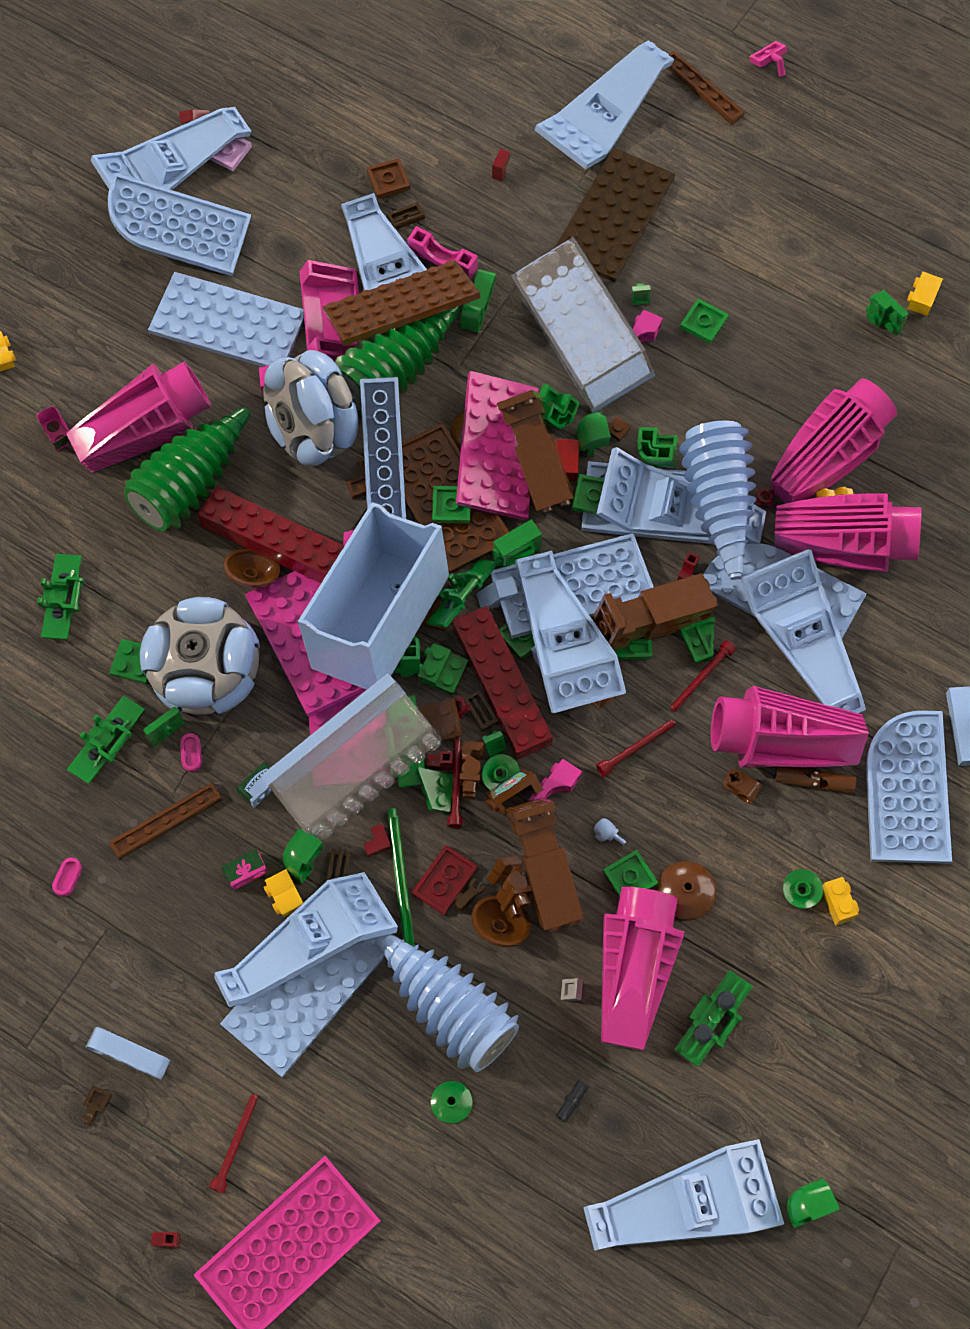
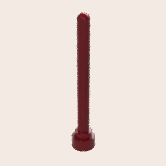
M723 641L720 645L719 653L670 706L671 711H677L725 657L731 656L736 651V647L730 641Z
M669 720L609 761H600L596 764L598 772L601 776L606 777L611 773L615 765L673 728L676 722Z
M458 737L454 739L452 811L447 818V827L452 829L463 827V818L459 814L461 739Z
M257 1094L250 1096L220 1172L210 1182L208 1188L216 1192L225 1193L227 1188V1180L225 1179L258 1101Z

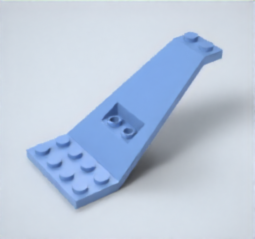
M647 41L639 45L559 113L537 124L534 131L584 169L593 166L607 157L661 71L671 66L674 59L668 53L659 49L653 42Z
M374 193L341 204L364 290H371L381 284H388L396 279L405 278L413 273L427 270L381 212ZM395 263H400L401 268H396ZM379 268H383L385 273L380 274Z
M548 551L515 560L551 713L625 694L626 689L616 653L557 570L553 552ZM575 631H577V632L579 633V637H578V638H575V637H574V632H575ZM557 636H560L561 638L560 643L556 642Z
M365 872L327 880L236 967L215 972L214 978L229 1007L247 1003L359 941L396 933L398 926Z
M759 1139L725 1146L606 1202L583 1207L595 1251L614 1246L748 1234L784 1225Z

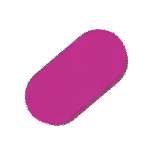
M188 733L180 741L181 761L186 771L196 772L202 766L201 743L197 735Z
M76 858L65 859L53 881V891L60 897H66L72 893L81 874L82 865Z

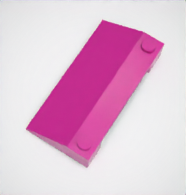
M307 260L299 271L307 350L324 353L335 362L338 356L345 355L346 351L349 348H355L358 342L344 346L326 317L322 306L330 302L342 300L347 296L359 294L357 272L353 268Z

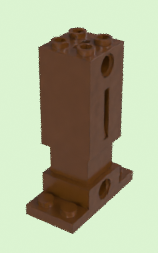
M530 390L500 401L497 405L499 410L502 411L506 425L513 429L518 446L514 448L536 511L547 513L555 510L554 506L556 505L563 507L572 504L571 500L575 496L554 436L547 432L542 417L546 413L542 405L541 394Z
M701 573L643 590L638 598L622 602L621 597L614 599L611 593L604 594L592 620L615 651L627 647L630 640L645 636L648 641L678 632L681 628L711 618L718 607V602L710 590L708 580Z
M539 798L505 808V811L507 812L506 816L509 817L513 833L519 835L524 855L520 856L527 884L532 889L530 894L539 926L544 930H548V932L559 930L560 926L564 924L568 926L576 925L584 917L564 847L558 845L553 825L557 824L553 811L555 810L554 802L545 798Z

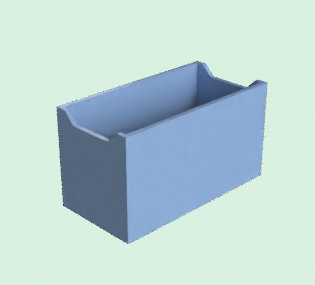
M371 503L298 620L311 669L366 690L387 673L390 676L392 675L449 577L442 527L440 525L431 523L424 526L392 515L381 505Z

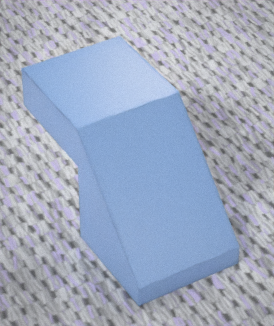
M512 576L494 581L478 592L476 596L480 608L487 606L490 610L500 607V601L518 596V591Z

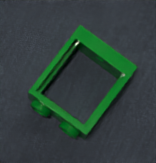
M532 519L493 541L492 560L497 563V567L503 568L516 564L515 560L529 557L541 550L542 533Z

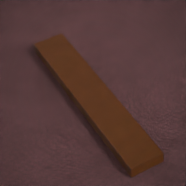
M672 51L668 54L674 61L667 69L728 123L733 125L744 116L745 112L678 53Z
M211 782L108 843L118 860L222 801L223 798L214 783Z

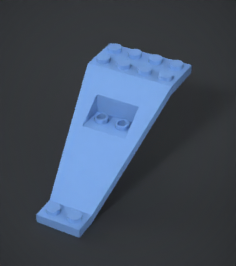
M235 107L221 108L123 152L92 155L91 162L108 189H110L114 174L118 173L173 190L233 139L250 136L251 130Z
M617 447L612 449L597 515L623 530L711 536V534L701 530V525L704 522L695 517L698 508L691 504V499L694 495L690 494L687 490L691 482L680 476L647 465ZM752 503L748 505L747 510L754 511L755 515L747 519V525L753 526V529L746 532L745 540L749 541V543L760 544L766 511Z
M807 549L741 577L751 612L819 701L824 705L855 713L866 710L861 691L825 595L812 550ZM816 623V627L813 629L812 625ZM799 630V634L795 636L796 631Z

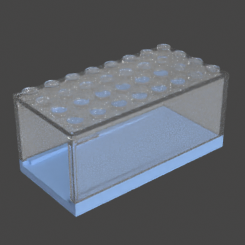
M574 237L511 275L525 304L592 413H595L655 376L645 348Z
M387 673L268 769L261 777L306 834L319 839L322 837L325 839L333 833L332 829L337 825L342 826L349 820L348 816L353 812L356 814L364 808L363 804L366 801H372L378 797V792L382 788H389L395 782L394 779L398 775H405L410 770L409 766L414 762L416 764L421 762L426 757L425 753L430 749L431 751L437 749L441 745L440 741L443 739L398 683Z

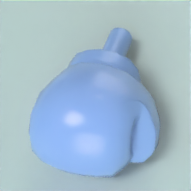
M603 818L596 823L594 832L596 833L595 837L597 840L603 842L607 839L611 841L614 838L622 845L626 843L624 839L617 835L619 830L608 819Z

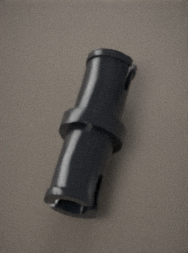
M577 1080L570 1094L565 1096V1102L555 1116L567 1123L574 1109L579 1107V1102L589 1087L584 1082Z

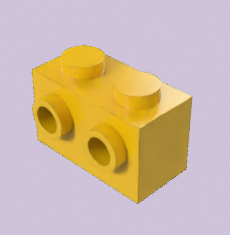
M922 272L921 277H916L913 287L916 288L915 291H910L907 299L910 303L907 309L928 316L943 279Z
M843 877L825 882L822 885L823 897L835 926L854 920L858 915L859 907L850 895L851 887L849 883L845 882Z

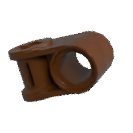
M737 769L729 770L722 781L726 790L748 804L754 802L762 789V785L758 781Z

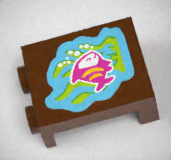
M523 769L485 793L487 798L485 802L491 811L494 810L495 813L498 812L505 815L507 812L502 806L504 801L524 788L536 794L543 791V788L534 773Z

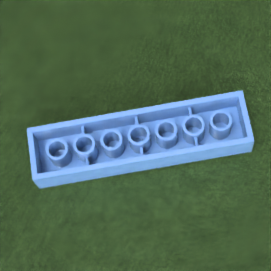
M398 377L360 379L367 509L373 502L381 505L390 514L406 519Z

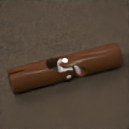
M776 767L774 782L853 794L856 776L813 771L797 767Z

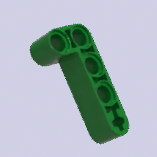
M482 269L478 270L474 285L478 289L481 298L464 304L461 313V329L480 332L495 285L496 273Z

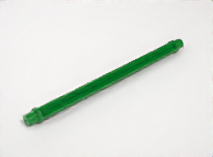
M396 808L388 809L387 820L404 942L414 947L399 816L397 815Z

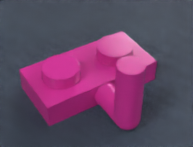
M775 41L749 56L750 62L763 67L769 62L775 61L777 62L779 76H785L784 62L781 55L787 52V47Z

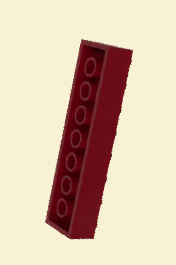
M219 487L216 488L198 512L201 527L319 583L323 582L344 548V545Z
M485 606L452 620L453 631L469 660V664L494 714L499 720V724L516 759H521L552 745L553 736L488 607Z

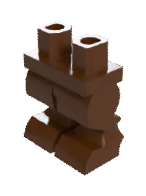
M464 741L461 747L462 773H460V788L463 789V798L475 799V791L480 790L479 760L484 754V742Z
M517 855L499 858L486 878L493 885H503L496 897L501 904L502 912L508 911L511 919L522 917L524 914L523 909L531 904L528 896L532 889L530 885L527 886V880L522 875V861L518 859Z

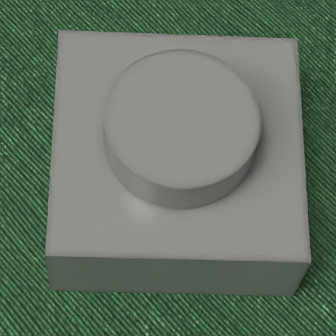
M579 978L563 979L561 1000H581L583 980Z

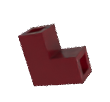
M191 109L179 112L180 123L187 124L209 114V111Z
M500 148L492 165L493 179L503 181L506 174V166L510 160V151Z
M691 552L687 554L677 580L693 575L700 556Z
M441 751L440 755L429 754L428 769L452 771L453 752Z
M379 824L371 827L374 839L363 843L368 858L391 849L383 825Z
M152 1232L151 1246L180 1248L181 1234L178 1232Z

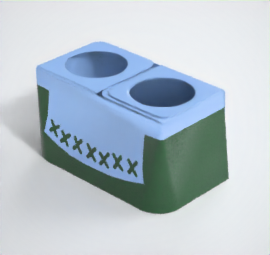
M263 762L237 788L238 795L254 808L274 790L261 777L262 774L271 768L266 762Z

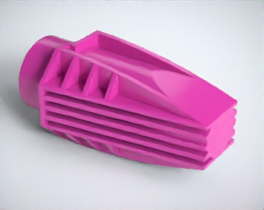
M185 361L163 374L153 363L66 434L80 463L94 473L169 443L175 436H183L185 430L193 429L190 419L211 407V403L196 375Z
M860 379L847 392L834 389L811 414L786 449L771 476L770 490H774V494L778 495L787 504L811 499L817 491L829 488L841 480L879 448L880 440L885 433L884 428L897 416V410L892 400L882 389L866 379Z
M888 494L836 495L779 505L776 511L775 547L791 555L798 554L807 549L812 550L814 560L825 564L888 572L889 559L918 561L921 507L892 506V502H888Z
M752 686L745 692L744 699L718 697L711 721V745L713 751L738 754L740 768L847 766L859 764L869 732L867 731L868 729L862 714Z
M622 887L617 915H604L601 1043L638 1051L644 1050L685 931L673 928L678 901L677 897L650 889Z

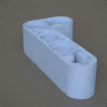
M99 1027L94 1028L86 1045V1048L93 1052L106 1055L162 1080L170 1062L164 1056Z

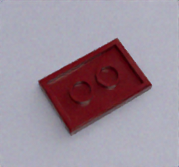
M445 845L411 893L445 916L454 904L455 898L463 891L477 871L478 866Z

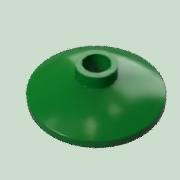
M494 755L485 762L482 768V781L489 790H492L520 772L519 766L508 755ZM501 769V774L497 776L496 771Z
M806 869L794 870L787 875L783 882V894L786 900L794 907L800 909L811 908L820 901L823 895L822 882L812 871ZM798 888H803L805 893H799Z
M456 1081L444 1082L434 1090L431 1097V1108L434 1115L440 1121L455 1124L463 1121L469 1115L472 1109V1096L463 1084ZM454 1098L456 1100L455 1104L449 1105L448 1099Z

